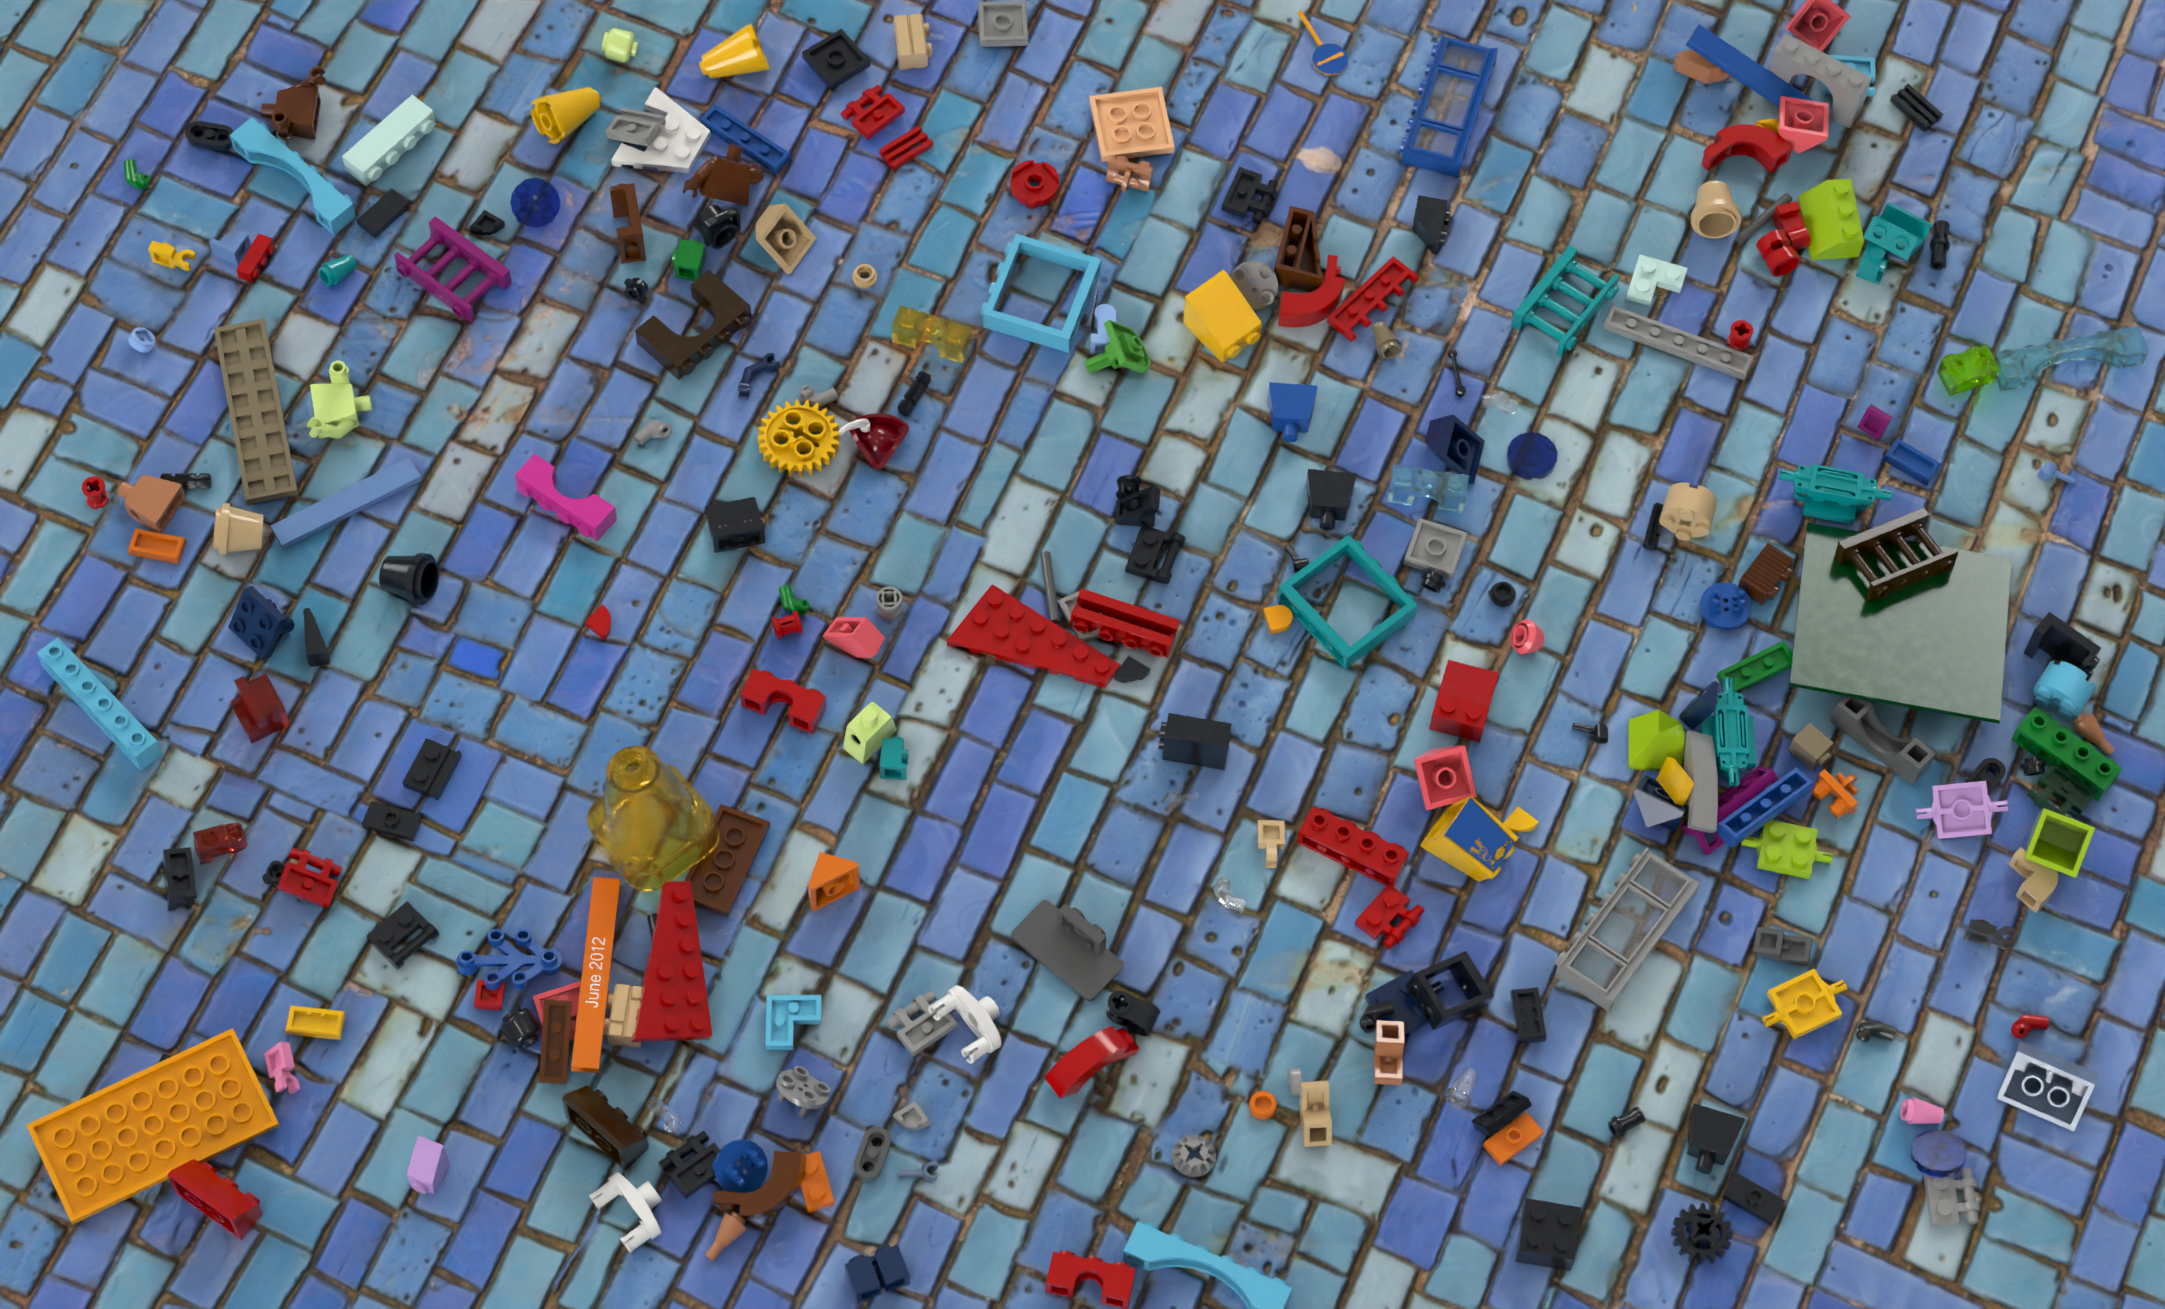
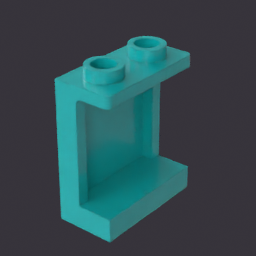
M1888 202L1881 216H1874L1863 238L1908 260L1923 246L1933 224Z

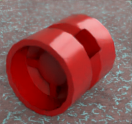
M1784 230L1771 231L1761 237L1756 243L1757 250L1761 257L1766 260L1765 263L1774 277L1786 275L1800 264L1801 260L1794 247L1791 246V242Z

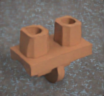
M1117 155L1115 159L1109 158L1105 182L1122 185L1121 190L1127 192L1129 187L1149 191L1153 168L1149 162L1141 161L1135 164L1129 162L1126 157Z

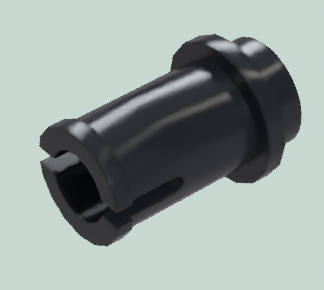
M1635 1107L1619 1117L1613 1116L1611 1121L1608 1122V1127L1615 1137H1623L1626 1135V1131L1644 1123L1645 1117L1642 1111Z

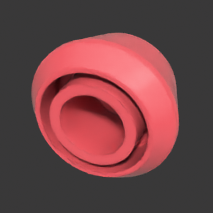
M1524 619L1517 623L1511 633V644L1518 654L1536 652L1543 646L1545 641L1543 630L1529 619Z

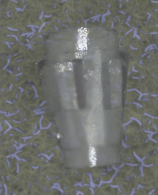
M1464 1068L1463 1072L1446 1090V1101L1450 1106L1456 1109H1464L1471 1104L1479 1077L1474 1069Z

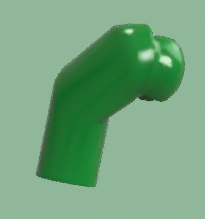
M133 159L125 160L124 172L126 182L138 189L147 188L151 181L149 174L146 173L144 176L143 172L137 173L136 161Z
M790 585L779 587L783 609L791 614L793 611H797L799 616L806 615L810 608L809 602L805 599L804 601L802 599H794Z

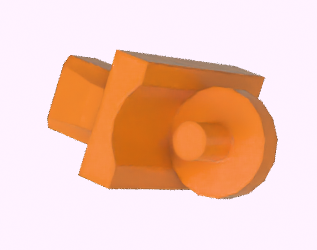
M1824 769L1819 773V780L1815 783V788L1811 793L1819 801H1822L1829 794L1836 799L1828 806V810L1836 819L1841 818L1848 812L1851 815L1858 810L1856 807L1858 802L1847 790L1853 796L1859 792L1854 786L1857 777L1852 774L1846 778L1840 772L1835 776L1841 783L1839 784Z

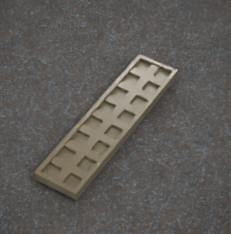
M264 318L214 328L247 505L298 495Z

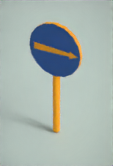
M1299 10L1298 15L1319 46L1314 51L1312 57L1314 67L1324 75L1333 76L1343 72L1348 65L1346 51L1336 44H1322L1303 12Z

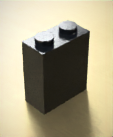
M1168 713L1167 722L1161 723L1158 749L1163 750L1162 760L1225 770L1232 724Z

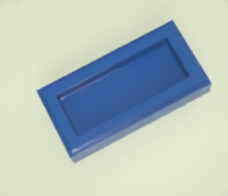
M1898 438L1883 459L1886 463L1926 486L1941 466V463Z

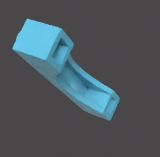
M251 117L230 134L233 149L249 163L276 167L299 180L313 199L317 221L330 233L335 235L356 218L353 200L346 194L342 195L332 181H326L322 178L320 172L314 166H308L298 152H292L287 147L283 139L273 136L264 123L261 122L259 124Z
M1136 1223L1123 1252L1124 1261L1147 1271L1166 1267H1184L1208 1273L1233 1289L1248 1309H1285L1291 1297L1292 1287H1289L1288 1283L1284 1280L1268 1278L1254 1267L1245 1268L1238 1265L1234 1259L1228 1256L1219 1257L1212 1254L1205 1246L1191 1245L1177 1234H1165L1151 1223Z

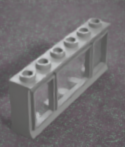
M1646 847L1642 854L1636 853L1629 864L1631 869L1627 874L1624 872L1620 874L1614 884L1616 889L1612 894L1607 892L1599 904L1602 906L1597 913L1593 911L1584 924L1587 926L1582 933L1578 931L1570 942L1572 946L1567 953L1562 951L1555 961V965H1557L1555 976L1608 1012L1611 1010L1618 994L1623 993L1632 975L1638 973L1647 955L1653 953L1661 936L1664 933L1667 934L1676 916L1684 911L1691 896L1695 897L1701 884L1700 881L1693 880L1649 851L1648 847Z

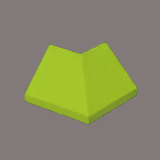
M1659 709L1629 719L1628 769L1660 771L1667 757L1676 759L1682 767L1685 741L1682 723Z

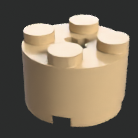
M1685 482L1676 483L1669 487L1659 523L1675 533L1676 538L1679 540L1688 541L1691 537H1701L1710 533L1716 511L1717 498L1709 489L1698 485L1697 489L1689 487L1690 483Z

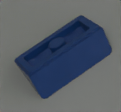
M1714 681L1709 684L1680 713L1679 719L1690 729L1694 730L1715 711L1718 683Z

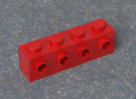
M1313 806L1298 832L1297 843L1385 886L1389 883L1395 886L1407 864L1409 852L1397 843H1389L1381 839L1374 832H1366L1358 828L1352 821L1341 820L1324 808L1319 809Z

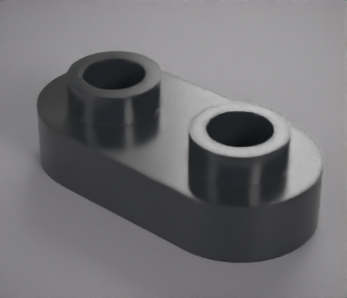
M194 121L186 127V138L192 146L217 151H227L233 147L230 138L233 130L229 126Z
M1986 758L1978 765L1965 783L1986 781L1987 793L1990 796L2003 780L2006 772L2005 766L1996 758ZM1986 772H1991L1994 776L1990 777Z

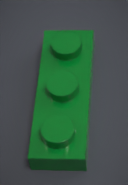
M1781 641L1719 671L1716 678L1723 688L1724 678L1728 677V681L1730 677L1734 678V692L1741 693L1790 669L1792 651L1785 641Z

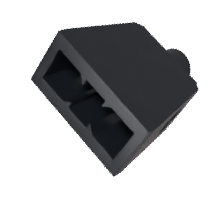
M1308 469L1306 490L1309 516L1320 519L1321 529L1333 530L1336 520H1346L1357 473Z
M1694 1103L1689 1116L1687 1154L1698 1158L1695 1166L1696 1171L1710 1174L1714 1163L1719 1165L1725 1164L1741 1131L1745 1118Z

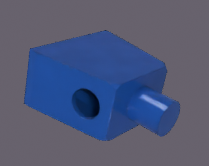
M1269 382L1268 404L1271 426L1274 431H1283L1282 439L1284 441L1295 442L1298 439V432H1308L1318 386Z

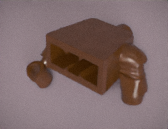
M314 66L309 72V77L301 83L279 90L277 92L276 104L262 103V118H271V125L276 131V136L283 139V141L291 139L292 136L316 140L321 105L319 89L316 86L317 84L324 85L326 79L322 76L325 74V71L319 66Z
M729 144L726 157L714 155L712 159L706 160L695 171L691 179L684 182L683 193L685 194L686 190H693L692 197L695 198L697 197L698 188H700L699 192L702 196L748 206L750 185L758 184L763 180V168L756 162L749 164L746 161H741L743 147Z

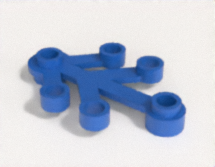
M493 929L488 933L489 945L498 948L505 955L477 956L474 952L465 950L458 955L456 963L457 970L463 975H472L476 973L479 967L505 966L498 972L490 971L485 974L486 988L490 990L498 989L503 981L512 976L513 987L522 990L541 973L547 975L557 973L563 965V956L558 950L542 948L532 939L531 932L528 929H520L515 933L516 944L519 947H525L533 954L524 955L505 940L502 930ZM524 966H532L526 972L518 971Z

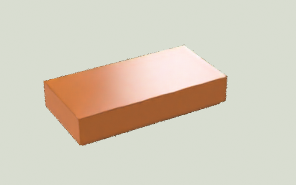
M135 528L127 551L129 555L179 565L187 542L182 537Z

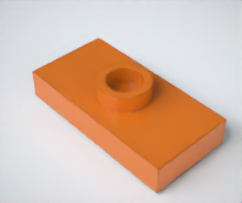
M1525 1112L1487 1139L1483 1146L1494 1160L1502 1166L1542 1137L1544 1132L1532 1117Z

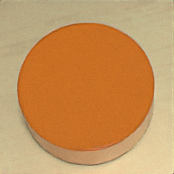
M1259 1091L1252 1095L1249 1102V1111L1254 1118L1267 1120L1275 1114L1277 1101L1271 1093Z

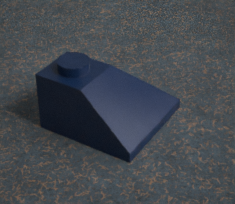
M1455 415L1430 420L1425 443L1442 462L1469 484H1474L1485 441Z

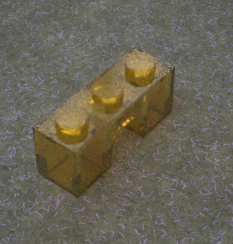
M900 305L892 323V341L912 348H916L919 341H927L939 349V356L963 363L972 343V327Z

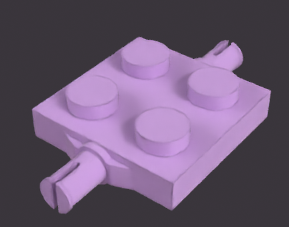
M1986 781L1932 786L1933 802L1931 808L1915 809L1916 814L1926 813L1916 815V820L1932 818L1936 825L1937 839L1992 834V812L2008 811V806L1997 807L2008 805L2007 800L1991 802L1987 793Z

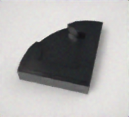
M484 210L470 226V232L477 235H491L503 229L505 221Z
M1128 656L1114 675V680L1122 683L1143 680L1150 674V668Z

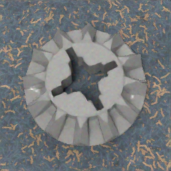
M1186 1134L1185 1137L1177 1140L1172 1149L1173 1164L1180 1173L1186 1176H1203L1215 1164V1147L1210 1143L1209 1138L1205 1139L1199 1134ZM1200 1148L1199 1157L1201 1160L1194 1157L1188 1161L1189 1152L1187 1149L1194 1152Z

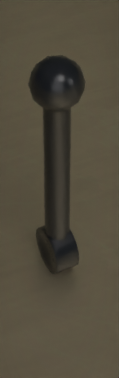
M1450 349L1448 356L1452 361L1457 384L1455 393L1457 396L1462 397L1465 395L1466 389L1461 384L1456 360L1457 351Z

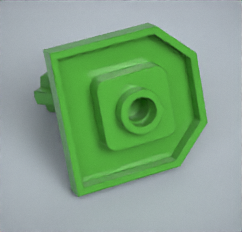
M1111 320L1106 321L1104 326L1110 343L1104 347L1105 352L1085 360L1087 371L1094 373L1111 365L1113 369L1123 366L1141 374L1147 371L1151 361L1143 341L1131 328Z

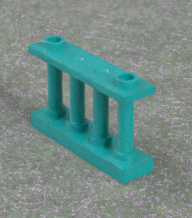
M1571 245L1566 248L1515 310L1511 326L1520 331L1525 323L1528 325L1531 323L1560 341L1557 355L1560 357L1567 349L1569 351L1573 349L1578 340V335L1608 298L1612 300L1619 290L1617 286L1618 274L1615 273L1608 283L1577 264L1576 256L1578 250ZM1566 273H1573L1601 291L1595 299H1592L1564 282L1563 277ZM1553 289L1555 291L1560 290L1587 308L1581 316H1578L1552 300L1549 294ZM1539 306L1541 308L1545 306L1572 323L1573 326L1567 333H1564L1537 316L1535 311Z

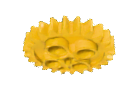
M797 399L794 406L785 401L784 409L776 405V413L768 411V419L762 418L763 427H758L759 436H757L759 452L763 453L764 462L770 460V468L778 465L780 474L787 469L790 477L794 471H798L799 477H802L803 471L806 470L810 476L813 475V468L821 472L822 463L829 466V457L836 458V450L840 449L839 425L835 423L834 415L828 416L827 408L819 411V403L809 407V400H806L804 405H800ZM791 422H797L798 424H796V425H791V424H789V423H791ZM813 432H820V434H818V435H814V434H811V433H813ZM778 442H786L782 445L777 444ZM805 451H806V452H809L808 454H805V455L800 454L801 452H805Z

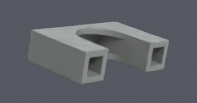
M1785 33L1774 49L1768 69L1791 86L1798 78V74L1810 75L1820 80L1828 87L1833 96L1829 118L1848 128H1851L1861 113L1872 80L1866 74Z

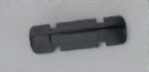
M920 371L917 374L916 381L912 382L903 396L904 399L897 406L900 414L910 415L913 406L917 404L924 393V388H927L931 382V376L928 373Z
M163 473L160 476V479L181 484L183 489H196L197 486H200V489H209L212 485V478L209 473H200L199 476H196V473H175V476H172V473Z
M1655 503L1653 505L1643 547L1651 551L1656 550L1662 529L1659 519L1663 504Z

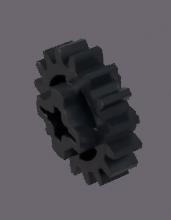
M1701 1203L1699 1209H1696L1694 1204H1690L1688 1212L1682 1209L1679 1213L1680 1218L1675 1217L1673 1222L1675 1227L1671 1231V1235L1676 1237L1673 1241V1246H1681L1679 1254L1688 1253L1689 1262L1696 1257L1701 1265L1705 1258H1708L1710 1263H1714L1716 1255L1722 1258L1725 1254L1724 1249L1729 1250L1731 1242L1728 1240L1732 1239L1733 1232L1727 1230L1731 1226V1221L1724 1222L1725 1213L1721 1212L1717 1215L1715 1213L1716 1206L1714 1205L1710 1210H1707L1705 1203ZM1684 1226L1686 1227V1231L1689 1233V1237L1687 1239L1684 1234ZM1717 1228L1720 1233V1241H1718L1719 1237L1715 1234ZM1708 1230L1707 1235L1702 1234L1701 1236L1699 1235L1696 1237L1697 1232L1702 1233Z

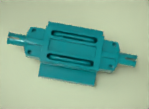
M1813 464L1812 467L1799 465L1796 472L1780 469L1778 480L1793 482L1794 497L1798 501L1804 502L1802 515L1850 525L1854 523L1856 512L1866 511L1872 505L1875 498L1891 501L1893 490L1878 488L1876 479L1865 478L1863 473Z
M1728 677L1723 679L1724 692L1717 694L1716 709L1713 715L1708 716L1700 724V733L1713 736L1716 765L1719 774L1723 778H1729V786L1734 784L1735 787L1740 785L1739 772L1746 771V768H1755L1754 716H1747V705H1744L1743 694L1734 692V678L1730 677L1728 681Z

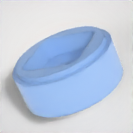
M141 327L133 329L128 338L130 345L140 352L151 351L156 343L153 333Z

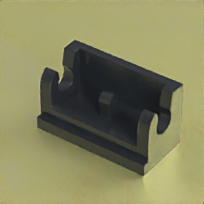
M191 847L163 849L162 868L168 911H175L179 903H186V907L190 908L193 906L194 898H197Z

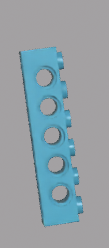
M58 637L37 652L45 671L140 771L162 755L157 740Z

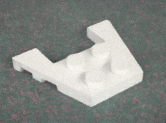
M654 88L645 103V110L663 115L666 124L660 126V132L645 152L621 143L611 159L612 165L615 167H621L622 164L633 165V168L637 169L655 167L658 171L689 173L711 137L710 130L662 91Z

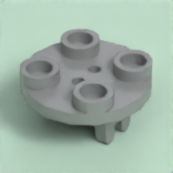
M1251 260L1241 263L1233 270L1230 278L1253 310L1265 308L1273 303L1278 290V280L1276 273L1269 265L1261 261Z
M795 1066L793 1070L782 1071L776 1079V1086L780 1091L777 1099L782 1102L786 1098L792 1103L801 1106L799 1115L803 1118L806 1114L809 1115L813 1109L823 1108L828 1101L830 1087L810 1076L808 1070L804 1067Z

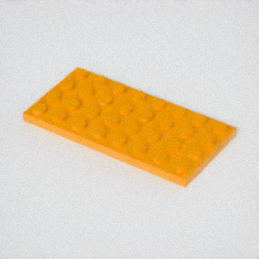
M232 1028L35 1120L26 1126L73 1225L168 1180L167 1174L172 1169L192 1159L200 1163L206 1162L280 1125Z

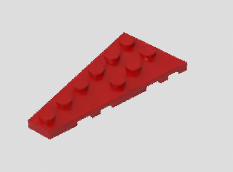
M691 881L665 882L661 888L656 914L657 921L652 934V946L648 954L641 990L642 997L640 1007L637 1010V1022L631 1042L706 1040L713 1036Z

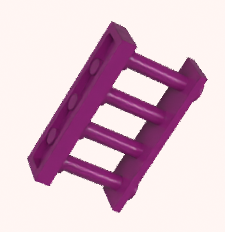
M435 216L429 221L431 237L408 259L399 252L394 255L396 269L403 277L411 278L449 306L457 317L461 319L464 317L472 323L474 321L472 305L493 285H499L506 290L512 284L510 270ZM437 244L446 246L449 251L427 272L416 266ZM461 257L468 263L445 286L434 279L455 258ZM480 271L486 276L465 299H461L453 293L472 273Z

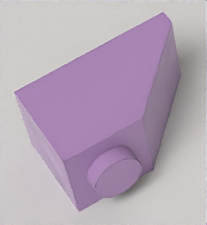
M418 1136L407 1177L415 1191L426 1194V1192L436 1194L450 1167L445 1147Z

